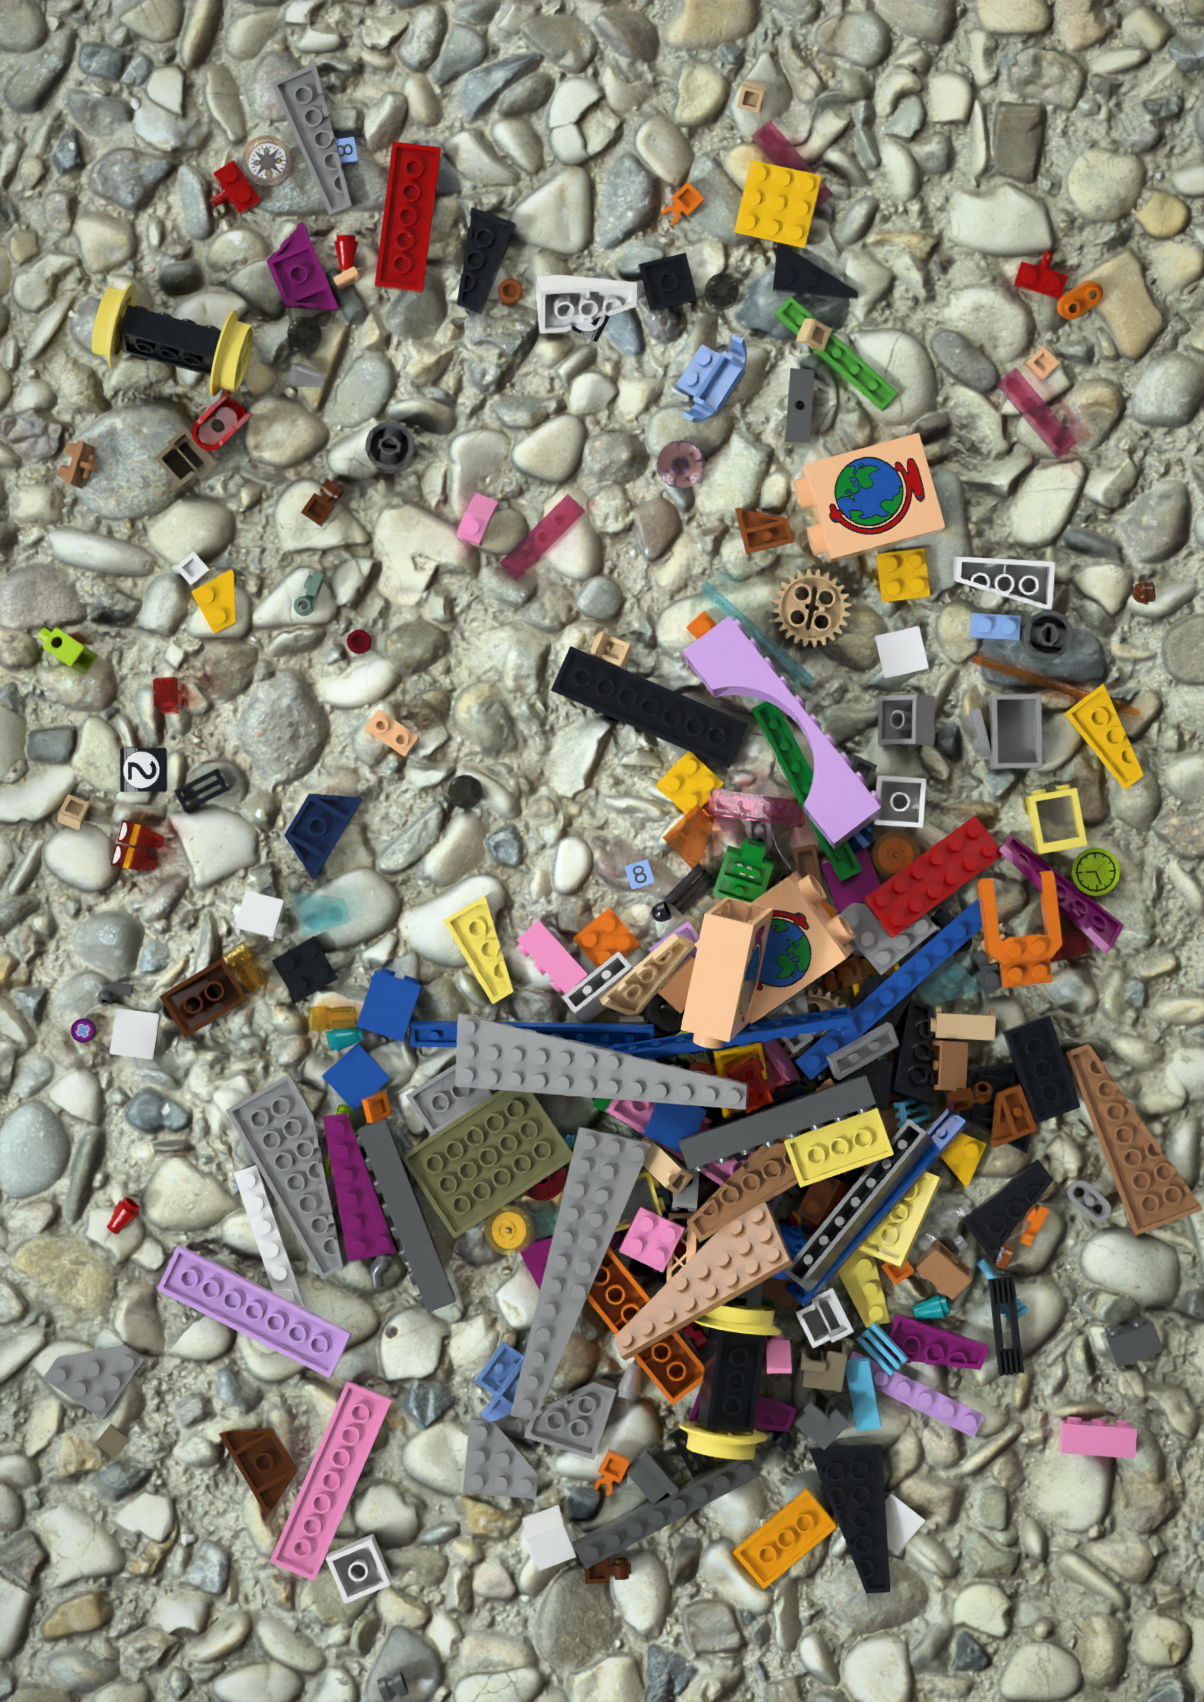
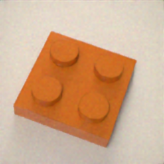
M610 907L572 938L596 968L600 967L618 951L625 958L641 945Z

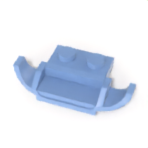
M733 335L729 351H723L722 354L704 345L700 346L676 384L678 389L694 397L692 400L695 404L689 412L683 413L682 416L694 423H699L711 418L717 412H721L746 373L744 370L747 362V350L744 339Z
M504 1341L500 1343L474 1379L476 1383L493 1394L490 1398L491 1401L479 1413L488 1422L501 1419L511 1413L525 1352L523 1354L519 1353Z

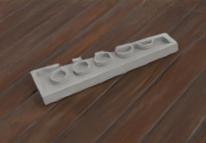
M314 63L273 81L271 84L329 216L332 217L352 208L320 78Z

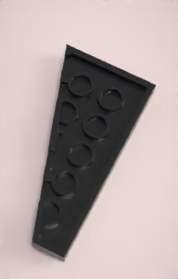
M882 1444L828 1446L825 1450L821 1447H808L866 1594L890 1592Z

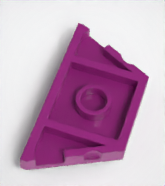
M301 222L290 237L283 241L280 248L267 260L269 269L286 308L337 311L339 308L306 228L303 222Z

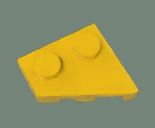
M232 569L191 591L215 635L237 623L235 611V573Z
M960 1133L940 1157L963 1185L968 1187L986 1143Z

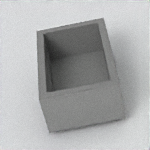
M1041 694L989 696L990 770L1042 768Z

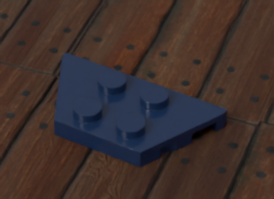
M308 794L284 836L312 879L315 880L363 801L362 798Z

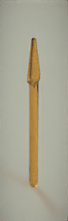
M980 655L972 657V662L976 665L1073 697L1083 699L1091 693ZM1109 695L1116 712L1140 715V710Z

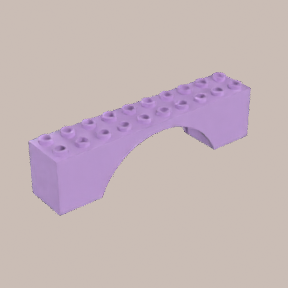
M728 616L683 651L685 661L714 698L730 695L759 698L783 710L799 725L809 742L814 758V776L809 795L804 803V811L833 849L836 850L881 815L882 801L874 791L869 792L867 790V782L858 771L854 773L851 770L850 764L852 763L843 752L839 754L836 751V743L828 733L824 735L821 732V724L813 714L809 716L805 712L806 705L798 695L793 696L790 693L792 692L791 686L783 676L778 677L775 674L777 673L776 667L768 657L763 659L760 652L761 648L753 638L748 640L745 633L746 629L738 619L733 621Z

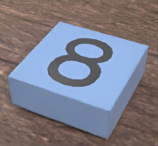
M354 136L335 140L341 165L359 162Z
M648 859L624 866L632 890L655 882Z

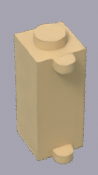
M936 1006L934 1018H931V1031L934 1032L933 1037L995 1040V1008H989V1015L941 1013V1006Z
M645 1137L642 1140L638 1139L651 1143L643 1166L666 1189L678 1195L692 1179L693 1175L672 1154L655 1142Z

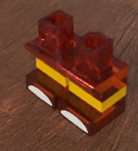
M123 820L117 841L137 846L139 849L116 844L111 865L142 872L143 870L156 871L159 858L148 856V850L150 846L162 849L165 837L154 832V829Z

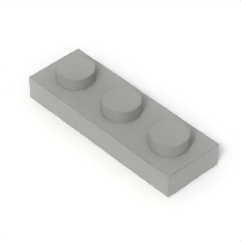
M886 1022L826 1058L834 1078L840 1080L899 1046V1042L892 1024Z

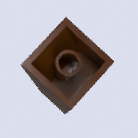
M834 1177L809 1184L795 1213L821 1226L852 1187Z

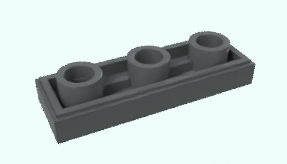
M790 368L785 442L810 443L815 370ZM802 403L804 409L798 410L795 404Z

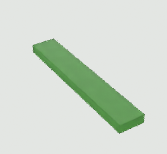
M792 296L774 314L797 336L804 319L817 320ZM832 332L824 351L810 347L881 412L899 394Z

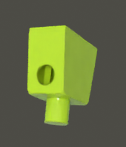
M44 626L38 634V638L45 642L43 644L45 650L84 675L98 656V654L57 627L52 630Z

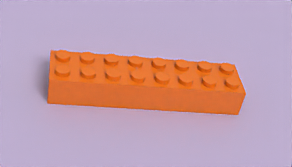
M609 1245L586 1299L616 1335L652 1297ZM679 1331L674 1332L633 1356L672 1406L703 1382L705 1363Z

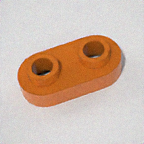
M1091 280L1084 281L1063 295L1057 303L1059 315L1068 320H1073L1097 305L1103 297L1101 285ZM1094 290V296L1090 298L1089 293ZM1071 304H1074V309L1070 312L1069 307Z

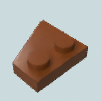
M739 507L735 508L746 555L794 542L788 518L744 510Z
M1020 1084L999 1091L995 1095L991 1145L994 1148L1037 1131Z

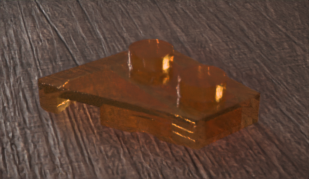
M697 804L662 838L693 869L700 863L714 820Z

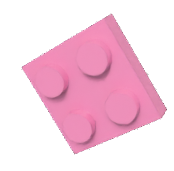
M640 1206L618 1250L663 1273L685 1228Z

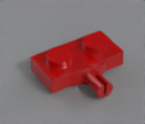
M234 160L213 173L222 191L210 199L215 208L228 201L242 215L261 203L260 198Z
M1044 251L1040 265H1032L1021 261L1013 286L1059 300L1068 275L1051 269L1050 265L1054 254Z

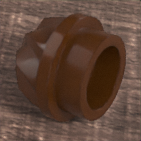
M1145 580L1136 584L1132 591L1133 598L1138 603H1144L1145 605H1149V602H1155L1154 582L1147 583Z

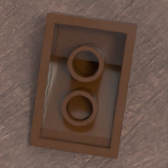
M223 957L159 996L184 1038L249 1001Z

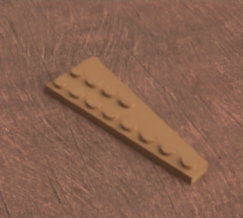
M1085 1044L1066 1051L1067 1060L1133 1234L1136 1236L1202 1211V1206L1166 1157L1146 1125L1141 1121L1116 1082L1107 1072L1091 1046Z
M831 1077L826 1079L815 1091L834 1085ZM834 1119L826 1121L825 1125L835 1122ZM811 1127L801 1130V1132L804 1133L810 1131ZM787 1135L778 1138L779 1143L765 1147L762 1144L687 1220L699 1242L716 1233L723 1225L764 1201L771 1200L798 1183L784 1143V1139L788 1138Z

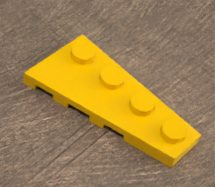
M1104 683L1064 713L1124 790L1144 776Z

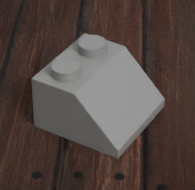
M879 696L878 745H934L935 696Z

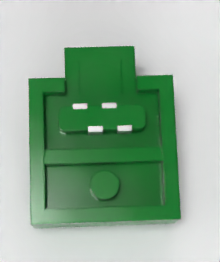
M744 836L740 849L728 845L712 895L723 899L729 897L751 903L764 894L775 861L774 859L764 857L767 843Z

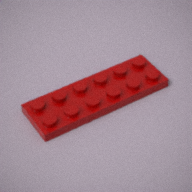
M393 141L375 287L423 293L441 147Z
M973 816L867 895L862 901L893 939L993 864L1003 854L999 851L1000 846L978 818Z

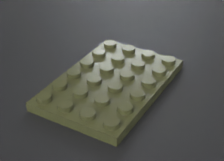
M499 1090L401 1156V1159L455 1239L569 1163L573 1151L535 1093Z

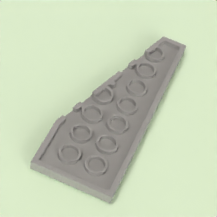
M288 1074L228 1108L226 1112L321 1280L343 1269L344 1265L315 1118L291 1074Z

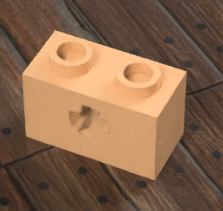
M379 709L365 727L366 731L405 758L408 757L420 739L413 732Z

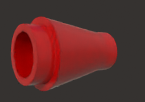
M336 235L334 244L339 262V270H348L354 266L358 246L356 235Z
M128 1197L119 1200L107 1228L112 1233L118 1235L122 1229L139 1215L140 1206Z

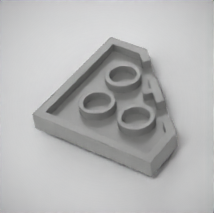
M851 903L839 913L848 922L855 934V939L852 940L853 943L880 975L938 929L925 914L892 939L866 904Z
M126 1344L60 1356L55 1359L43 1379L103 1420L146 1358Z
M593 1381L541 1407L535 1421L529 1420L524 1437L594 1460L617 1389Z
M470 1418L463 1493L536 1499L538 1472L530 1465L520 1450L505 1435L496 1421L488 1422L486 1419Z

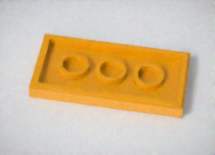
M806 1487L733 1549L732 1552L761 1587L766 1589L835 1530L838 1524Z

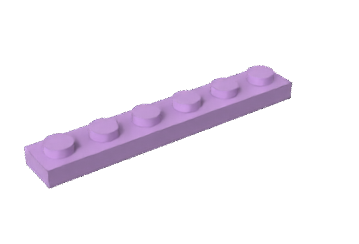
M852 1349L848 1360L867 1358V1356ZM869 1358L875 1389L973 1438L975 1437L984 1419V1414L897 1371L890 1376L877 1361Z

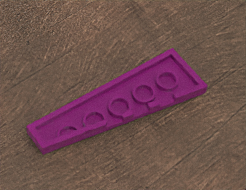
M1010 834L999 849L1003 856L1041 892V875L1039 872L1052 870L1056 883L1058 908L1091 939V943L1095 948L1107 954L1113 948L1124 925L1015 836Z
M347 1112L324 1116L323 1123L348 1262L395 1253L396 1250Z

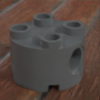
M385 421L369 431L365 450L371 464L384 473L396 474L405 471L412 463L415 456V443L411 433L404 425Z
M1053 610L1041 611L1029 618L1021 632V642L1025 653L1040 661H1050L1063 655L1070 648L1073 640V628L1070 622H1068L1063 614Z

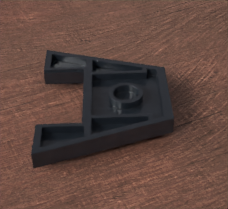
M1013 1062L967 1069L966 1088L971 1087L973 1091L976 1083L985 1081L992 1086L993 1093L989 1102L985 1104L973 1103L972 1108L961 1110L959 1116L967 1123L992 1135L995 1095L999 1091L1014 1086L1015 1080L1018 1078ZM1030 1134L1010 1141L1007 1144L1027 1154Z

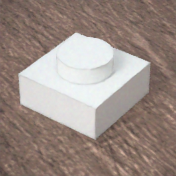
M194 551L175 567L191 586L210 572V569Z

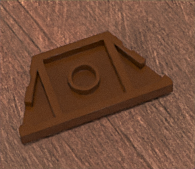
M273 1427L220 1432L219 1436L267 1516L298 1471L296 1465Z

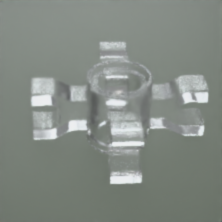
M932 1201L928 1212L936 1220L935 1228L920 1241L927 1248L940 1236H949L960 1251L964 1250L969 1245L956 1231L957 1222L972 1210L965 1203L952 1215H943ZM944 1218H948L953 1222V1229L948 1233H944L939 1229V1222Z

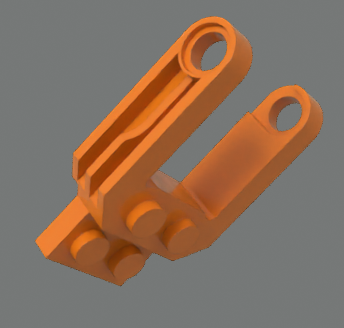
M1052 870L1039 872L1042 886L1040 899L1044 935L1030 934L1005 937L1000 940L992 878L978 879L985 952L1000 963L1003 988L1053 982L1050 958L1062 946L1056 883Z

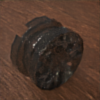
M719 273L713 275L705 286L704 296L706 302L715 310H727L735 304L738 298L739 287L736 280L728 274Z
M306 316L298 317L288 327L289 343L297 352L311 353L320 345L322 339L321 328L314 319Z
M471 775L458 776L451 782L448 788L449 800L459 809L473 808L482 797L481 784Z

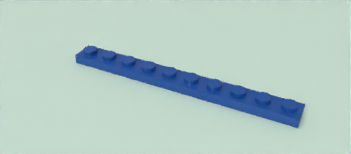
M976 899L851 1010L853 1026H848V1028L843 1030L830 1029L794 1061L810 1080L829 1065L827 1056L863 1035L982 928L979 900Z
M851 1007L759 1021L752 1024L748 1023L730 1042L723 1041L722 1048L713 1050H722L727 1046L733 1045L746 1046L751 1042L757 1041L771 1042L775 1038L781 1037L795 1038L805 1033L819 1034L829 1029L843 1030L848 1028V1026H853ZM694 1033L608 1046V1049L651 1060L660 1057L674 1058L678 1054L684 1053L698 1054L702 1050L712 1048L695 1044L693 1042Z
M410 1021V1047H457V1021ZM496 1022L607 1049L608 1046L654 1039V1024Z
M946 1109L926 1131L934 1142L813 1290L808 1293L793 1281L786 1288V1291L806 1307L964 1130L968 1123L956 1112L949 1113L948 1109Z

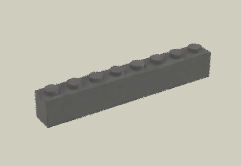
M863 1074L679 1139L678 1143L688 1170L694 1168V1171L698 1172L708 1168V1163L717 1160L718 1164L731 1160V1155L740 1152L741 1155H746L754 1152L755 1146L764 1144L765 1147L779 1143L778 1138L786 1135L788 1139L802 1135L801 1130L811 1127L813 1131L826 1126V1121L832 1119L835 1122L849 1118L848 1114L858 1111V1114L872 1110L871 1105L876 1104L867 1077Z
M387 1118L357 1129L359 1134L355 1135L360 1149L365 1148L368 1157L364 1158L369 1172L373 1170L376 1180H373L377 1194L382 1193L385 1202L382 1203V1207L386 1217L391 1216L394 1225L391 1226V1231L395 1240L400 1239L403 1248L399 1249L404 1263L408 1262L412 1270L408 1274L412 1285H417L420 1291L417 1298L421 1308L426 1307L429 1313L455 1303V1294L405 1164L401 1159L400 1151Z
M908 1119L890 1141L894 1155L877 1160L868 1167L792 1260L793 1264L783 1272L810 1293L934 1142L930 1135L912 1120Z
M726 1459L715 1465L712 1469H708L706 1472L700 1473L696 1477L678 1485L679 1491L672 1497L669 1493H666L655 1504L648 1501L572 1543L585 1569H588L760 1475L752 1459Z

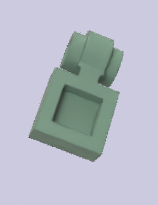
M314 571L313 576L308 575L304 584V588L307 589L306 595L298 597L294 602V610L300 616H308L313 612L314 601L317 599L326 578L324 574ZM306 602L308 604L307 609L301 610L300 605Z

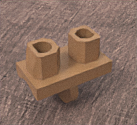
M80 440L77 443H67L65 455L71 457L72 460L70 466L62 464L57 475L64 479L66 483L83 489L85 479H90L91 472L99 473L100 470L99 467L94 465L96 456H93L95 447Z

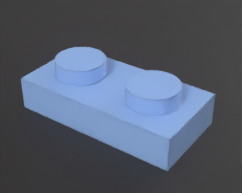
M971 613L970 638L1019 641L1021 616Z

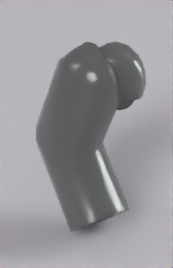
M110 982L98 993V1002L103 1006H107L118 995L131 997L133 985Z
M390 1254L379 1255L371 1263L370 1276L372 1288L384 1286L382 1273L387 1266H392L393 1257Z

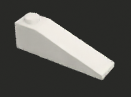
M567 275L536 276V301L540 334L566 332L572 330L571 327L584 322L588 324L593 322L595 318L604 315L611 316L636 307L637 283Z

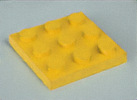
M751 160L734 233L806 249L822 176Z

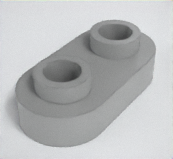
M980 708L969 710V715H966L968 729H973L975 739H971L974 753H979L980 757L991 755Z
M753 807L747 812L745 817L747 837L754 840L763 839L764 843H767L766 854L772 848L770 815L763 807ZM756 814L762 817V821L759 824L753 821V816Z
M1075 1180L1070 1183L1067 1188V1196L1083 1213L1097 1222L1104 1221L1109 1217L1111 1213L1109 1202L1091 1185L1083 1180ZM1082 1188L1083 1194L1079 1197L1076 1196L1075 1190ZM1096 1204L1101 1205V1211L1098 1213L1093 1211V1207Z

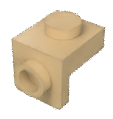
M600 631L598 637L593 641L591 654L601 660L625 668L634 646Z

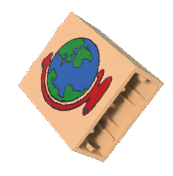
M919 433L805 464L802 470L804 478L793 481L800 508L812 506L817 525L806 528L813 555L825 553L828 564L939 534L945 528Z
M796 870L751 902L774 908L750 1018L751 1024L841 963L853 951L849 944L855 939L852 928L840 914L831 919L820 903L827 898L826 893L817 879L811 874L802 878ZM698 940L696 943H694V945H695L697 948H698L699 940Z
M725 897L704 914L681 1030L694 1033L693 1042L706 1048L720 1049L723 1046V1041L730 1042L750 1022L774 908Z

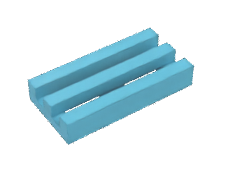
M906 1099L893 1103L894 1108L899 1110V1112L895 1113L896 1118L901 1120V1122L897 1123L898 1128L902 1127L907 1121V1115L924 1110V1115L911 1118L910 1120L914 1123H919L931 1119L929 1105L922 1103L920 1106L905 1110V1106L918 1102Z
M876 1322L856 1339L890 1376L909 1359ZM873 1330L899 1357V1361L871 1333ZM866 1337H867V1338L876 1346V1348L889 1360V1362L893 1365V1367H892V1366L880 1355V1353L868 1342V1340L866 1339Z

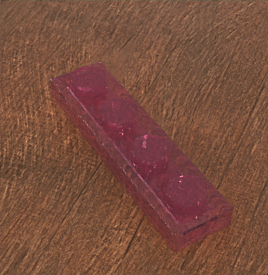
M771 120L751 136L753 141L774 165L816 174ZM821 181L815 210L833 195L823 181Z
M1016 367L996 383L1057 459L1077 443L1075 438Z
M567 494L511 550L500 564L518 580L585 513V510Z
M713 788L710 791L709 814L800 828L805 825V814L796 800Z

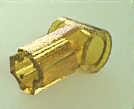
M244 941L223 954L230 968L235 973L237 972L250 993L268 982V979L255 962V956Z
M308 1006V1031L356 1027L355 1006Z

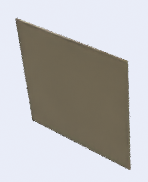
M110 1424L95 1444L114 1459L129 1439Z

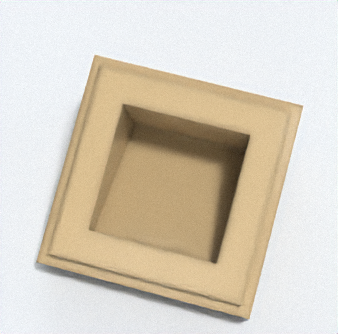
M744 80L737 108L760 114L767 86Z
M806 318L796 340L817 350L824 351L832 328L815 319Z
M68 794L58 812V822L80 830L91 803Z

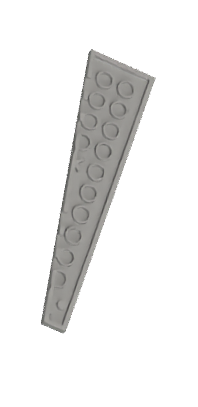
M464 1013L458 1014L455 1087L744 1110L747 1108L748 1083L717 1075H708L704 1072L692 1071L672 1064L667 1065L655 1060L643 1059L631 1054L574 1040H566L554 1035L549 1036L530 1029L525 1030L513 1027V1025L496 1023L481 1017Z
M579 1126L510 1413L511 1416L535 1421L646 1159L651 1143Z

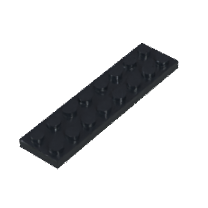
M572 646L569 647L551 688V691L692 752L727 769L730 768L748 727V724Z

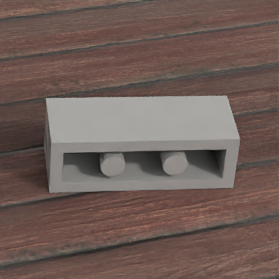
M618 951L562 998L582 1023H588L607 1008L599 999L633 968Z

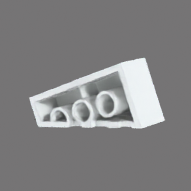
M954 556L953 581L1046 610H1052L1055 562Z

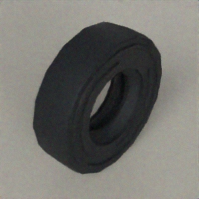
M659 994L654 995L648 1003L646 1010L648 1022L654 1024V1029L657 1032L666 1035L681 1031L684 1010L681 1013L677 1011L675 1020L667 1021L660 1015V1007L670 1004Z

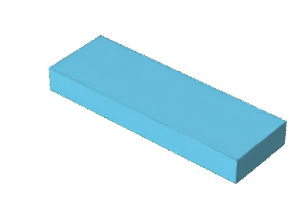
M867 1357L847 1360L845 1369L856 1429L861 1431L881 1428L870 1359Z

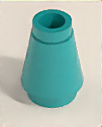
M360 1027L331 1028V1031L326 1032L330 1051L336 1050L338 1052L363 1041Z
M937 1294L913 1305V1311L916 1320L945 1318V1315L950 1314V1307L947 1297Z

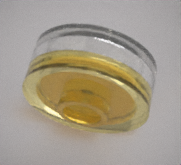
M518 1205L501 1207L488 1216L484 1233L487 1243L494 1251L502 1255H514L525 1252L532 1246L536 1238L537 1226L534 1217L527 1209Z

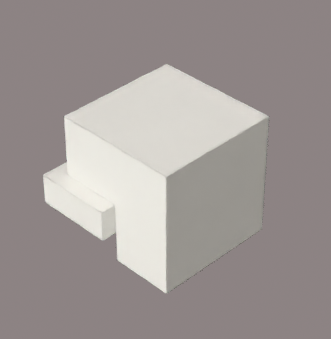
M246 890L240 911L236 912L234 919L236 932L241 933V930L263 935L273 942L275 938L282 939L285 931L284 924H281L285 912L284 900Z
M832 1287L818 1293L806 1307L800 1304L793 1308L812 1348L829 1340L833 1343L854 1332Z
M559 1505L522 1518L527 1540L525 1541L526 1547L534 1566L537 1565L539 1571L576 1557L572 1542L576 1541L577 1537L572 1525H566Z

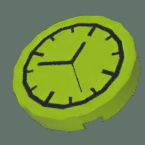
M1094 847L1083 850L1076 856L1072 862L1070 874L1074 885L1086 895L1099 896L1107 894L1116 886L1120 876V868L1117 859L1112 853L1105 849Z

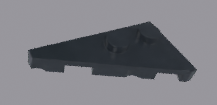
M777 243L772 291L857 300L858 291L782 243Z

